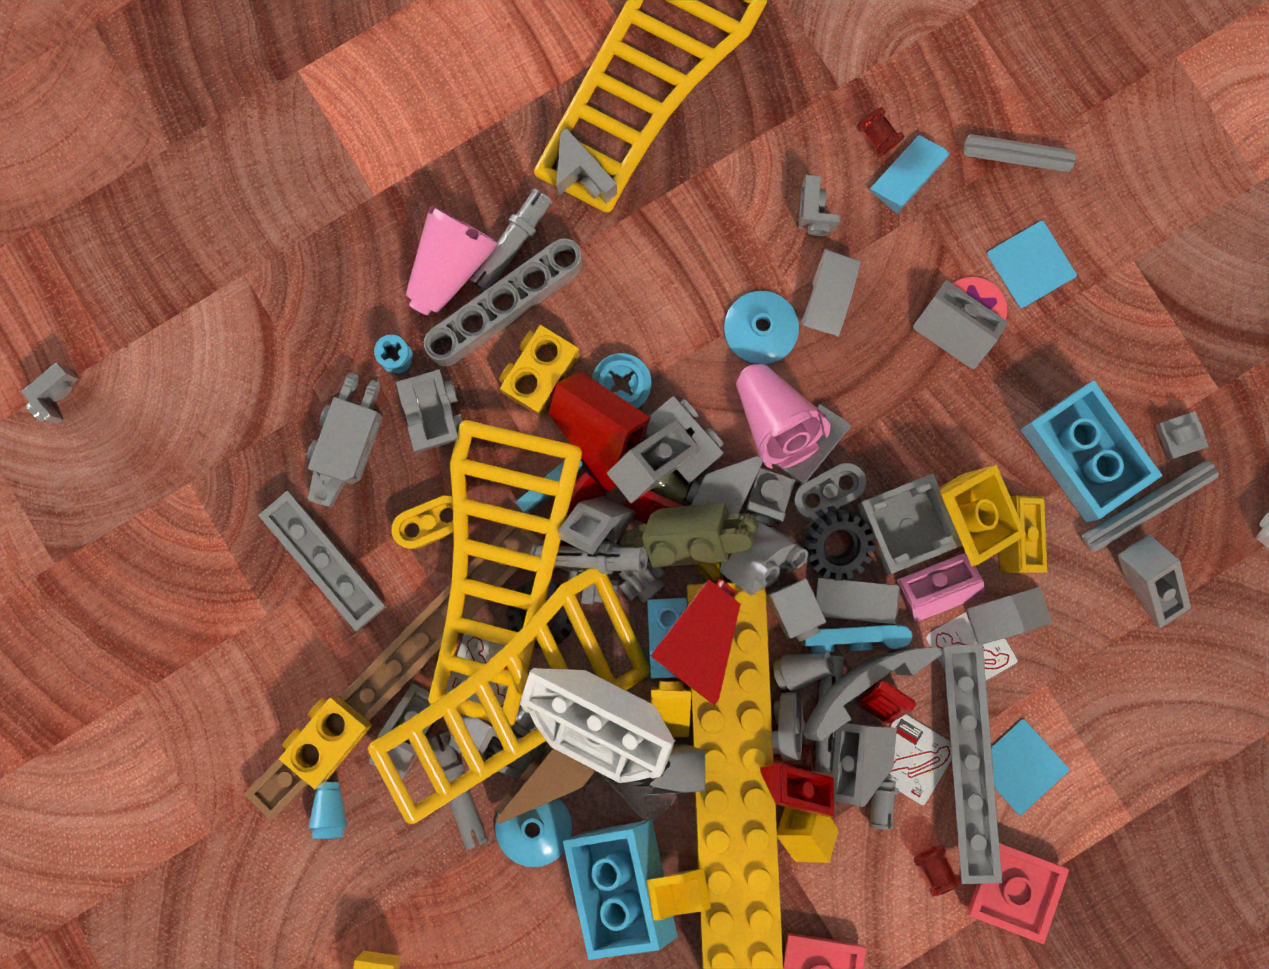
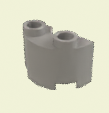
M440 369L396 382L415 453L449 444L459 439L457 434L458 428L464 420L461 414L455 415L452 403L458 402V397L452 380L445 382Z
M759 522L756 533H753L754 543L752 548H749L748 551L745 550V552L732 553L727 562H721L720 573L749 595H753L766 586L772 585L777 580L780 569L790 573L802 567L808 562V551L774 527H768Z

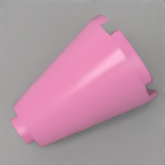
M433 205L426 217L405 294L411 299L409 306L429 316L431 310L439 313L498 245V242L494 241L491 237L463 221L450 217L451 214Z
M753 364L741 371L736 387L759 457L764 464L772 469V464L778 463L782 469L789 468L813 455L820 448L816 443L820 437L824 435L827 439L830 434L831 424L825 414L767 365Z

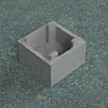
M934 474L877 495L856 505L859 516L870 526L869 529L874 533L875 539L871 540V542L876 545L875 554L884 576L962 546Z

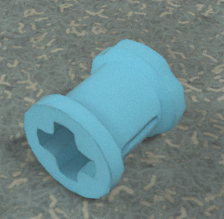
M394 334L386 335L376 342L374 356L386 371L402 374L409 370L412 366L413 352L400 336ZM392 348L397 350L400 356L395 362L388 353Z

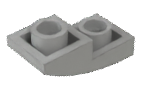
M824 249L812 282L814 288L801 322L803 326L839 337L854 291L861 263L860 260Z
M818 578L816 600L823 616L827 618L897 624L900 586Z

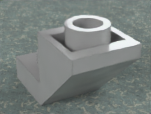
M604 496L581 501L558 530L561 540L593 555L605 538L615 543L618 541L635 517V510Z

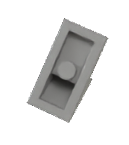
M567 128L564 129L560 134L557 172L558 195H561L582 177L583 179L580 183L587 193L594 199L599 196L607 204L617 195V183Z

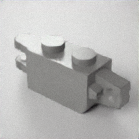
M349 372L344 381L339 397H333L331 405L327 404L324 407L319 422L323 428L318 441H312L306 460L310 462L308 469L313 471L308 500L330 508L333 507L345 483L352 485L361 480L383 419L381 414L373 410L380 392L381 382L371 380L365 390L361 406L351 403L359 380V376Z

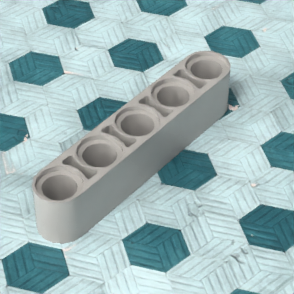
M568 238L554 241L433 327L424 339V348L429 357L440 366H451L576 278L581 273L583 267L582 253L579 245ZM563 252H569L576 257L573 264L568 267L559 266L555 261L558 255ZM532 274H540L545 278V281L541 287L531 289L525 285L526 279ZM503 295L514 298L513 306L506 311L495 308L496 300ZM472 317L482 318L483 326L479 331L475 333L465 331V323L468 319ZM446 338L452 340V348L448 353L444 355L434 353L435 344L439 340Z

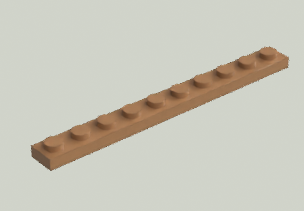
M507 525L490 543V545L530 554L534 544L543 545L530 530ZM476 557L468 565L467 579L503 587L520 568ZM451 583L339 696L367 721L371 722L440 651ZM465 594L462 617L471 619L489 600ZM332 713L328 718L327 725L332 733L340 735L344 730L345 722L339 714ZM306 744L302 751L303 759L306 763L315 765L319 760V752L315 746ZM278 758L244 795L271 822L308 784Z

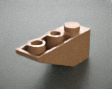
M547 743L544 748L550 753L541 764L533 760L519 777L525 784L517 794L514 795L511 791H508L494 808L500 813L495 821L501 824L582 788L595 770L559 752Z

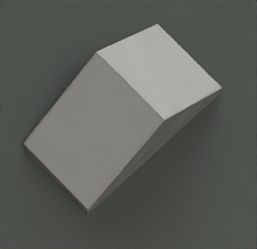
M1040 586L966 609L977 644L990 643L1052 623Z

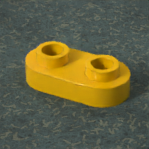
M441 496L400 513L394 519L391 529L396 543L407 549H418L454 534L453 520L445 523L441 518L444 510H453L452 496ZM410 524H417L419 527V533L416 537L411 538L407 535L406 530Z

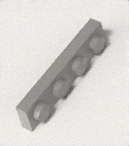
M286 491L258 515L355 631L362 629L387 607L290 491Z

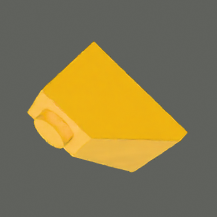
M997 465L964 473L940 486L941 496L971 566L982 563L1026 536V532Z

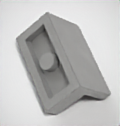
M945 280L913 325V329L969 368L975 369L998 341L1008 322Z

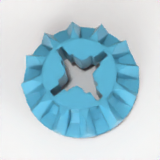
M625 353L613 354L604 358L596 366L592 379L612 392L615 382L610 374L611 372L620 378L634 373L628 382L630 392L633 395L631 396L623 390H619L617 393L614 392V394L636 408L641 407L651 391V376L646 365L637 357Z

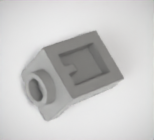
M806 175L801 185L798 229H805L808 234L814 236L829 235L830 232H835L838 228L840 215L818 213L819 211L824 212L826 189H820L821 176Z
M56 362L21 391L29 401L26 408L40 422L45 420L58 425L64 419L50 403L65 398L72 391L71 386L79 378L69 367Z
M760 468L744 512L752 514L758 523H763L768 527H772L773 522L782 523L796 480Z

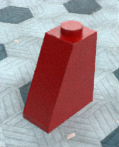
M579 371L566 379L559 380L551 393L552 402L548 414L572 445L581 448V458L601 485L610 491L617 485L608 476L607 472L632 448L643 442L651 417Z
M709 579L706 581L650 655L713 705L720 698L741 603L734 599L738 592L721 579H718L715 584Z

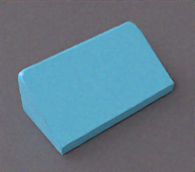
M918 135L870 188V191L898 214L946 161L950 153L943 147Z

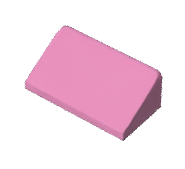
M966 552L897 579L898 586H900L901 593L914 622L934 616L984 595V581L977 568L971 566Z

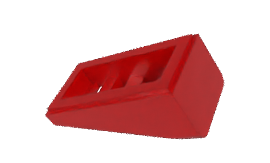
M879 680L863 691L857 701L860 707L884 723H891L913 711L916 706L915 700L884 680Z

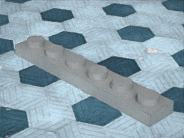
M983 644L943 646L962 884L1002 883Z

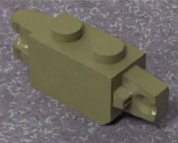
M726 502L662 508L650 514L647 524L640 525L636 529L625 530L620 546L624 548L644 547L652 568L727 562L729 553L745 552V550L748 551L749 548H752L754 543L753 533H756L758 529V521L749 513H744L743 515L740 513L729 514Z

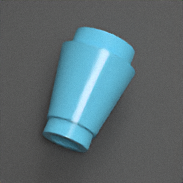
M325 782L323 786L315 791L308 829L312 830V839L344 838V828L348 827L340 782Z

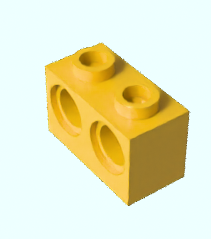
M542 325L538 327L535 333L530 330L526 334L519 347L522 354L515 364L512 362L508 363L499 378V382L502 383L499 389L503 395L540 418L552 401L551 393L559 380L566 379L580 357L578 347ZM544 346H553L558 350L556 358L551 362H542L537 358L538 351ZM524 377H532L537 380V387L530 394H522L517 391L519 381Z
M338 695L330 697L328 700L322 697L307 714L311 720L302 731L296 728L282 744V747L286 750L279 760L314 790L324 785L373 726ZM332 713L339 714L344 719L345 727L340 735L332 733L328 728L327 721ZM306 744L315 746L319 752V760L315 765H310L303 759L302 751Z

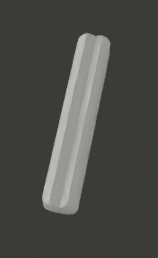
M974 134L968 135L964 143V155L968 157L1069 172L1073 169L1076 158L1075 152L1069 149Z

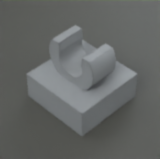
M1196 411L1155 425L1168 460L1209 447Z

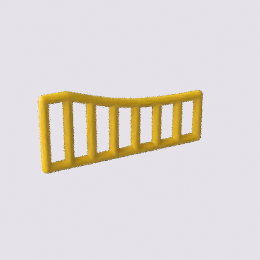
M627 0L534 168L535 176L557 188L558 171L552 169V166L559 155L560 134L566 128L571 133L578 119L581 118L632 145L626 157L620 163L580 142L608 174L614 176L613 180L617 183V195L607 204L599 196L595 199L591 197L581 183L577 181L564 191L605 213L612 211L640 160L670 115L691 90L750 35L767 4V0H743L749 3V6L740 22L698 0H665L729 33L715 48L639 11L644 0ZM632 23L702 60L686 75L621 41ZM616 55L676 87L661 103L604 72L613 56ZM599 87L652 114V117L641 132L587 105L595 88Z
M464 420L460 423L457 432L459 439L455 440L450 460L454 529L452 583L439 657L428 697L430 705L446 695L451 671L472 676L485 665L484 663L455 656L459 633L507 645L518 633L463 618L465 594L527 610L523 627L545 604L561 541L558 530L566 521L581 461L582 450L579 446L470 420ZM472 437L564 458L560 480L555 481L468 460L467 456ZM465 475L555 496L550 519L467 499ZM468 515L546 534L541 556L538 557L469 539ZM468 555L536 572L531 595L467 579ZM536 637L519 653L527 673ZM503 669L490 682L508 686L502 710L510 726H513L522 696L509 670ZM466 699L457 706L459 713L462 715L490 722L481 703Z
M589 568L561 584L512 640L476 673L408 721L369 744L368 752L405 822L408 824L417 823L546 741L537 728L517 740L489 681L507 666L522 696L528 679V673L519 653L534 637H536L551 669H568L547 625L562 606L596 676L626 691L650 675V666L607 574H601L598 569ZM592 584H595L633 666L632 669L616 679L607 664L575 595ZM474 693L477 694L504 748L483 761L457 709L458 705ZM441 717L444 718L470 769L449 782L423 732V729ZM408 739L436 791L416 804L413 802L388 754V751Z

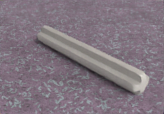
M1211 461L1201 462L1082 535L1084 544L1091 552L1100 550L1217 479L1219 476L1217 469Z

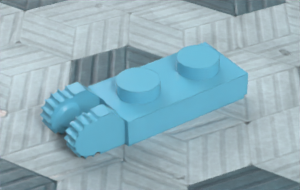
M896 624L819 629L820 633L801 641V645L811 646V653L835 652V644H849L850 651L873 650L872 642H879L884 648L897 649L899 647H907L913 641V635L911 634L912 631L906 628L905 625L897 626Z

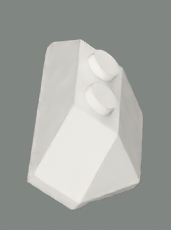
M533 668L529 672L520 705L526 713H530L535 726L552 748L618 783L638 781L649 777L658 778L663 774L675 740L655 705L586 670Z

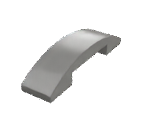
M904 648L883 653L861 663L840 678L826 692L812 711L802 733L806 739L822 741L851 720V717L844 708V705L893 670L897 675L913 676L940 657L942 652L939 648Z

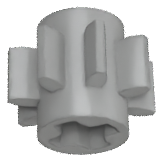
M650 561L647 563V568L643 573L621 571L619 575L625 582L619 588L630 601L638 597L644 604L665 586L659 579L665 574V571L661 567L652 568Z

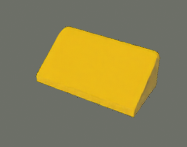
M1010 496L1026 536L999 552V570L1001 573H1046L1047 551L1044 497Z

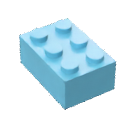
M1094 380L1079 388L1020 429L1086 523L1101 519L1163 476Z
M652 820L584 831L563 841L588 960L657 951L678 938L673 916L655 921L652 915L646 880L664 875Z

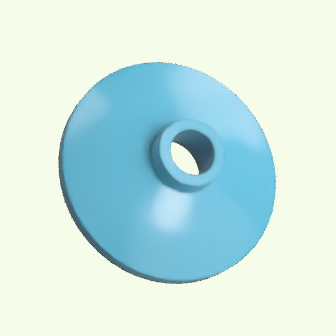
M754 291L741 296L730 307L725 319L724 333L730 349L740 359L751 364L768 365L783 359L793 349L799 334V322L795 310L786 299L773 292ZM765 319L768 321L770 328L766 331H760L756 327V321Z
M557 798L501 824L496 822L495 833L497 842L504 854L517 864L527 867L547 865L562 855L565 851L563 841L572 835V820L568 808L560 798ZM534 822L539 825L540 833L537 836H530L526 833L525 828L528 823Z

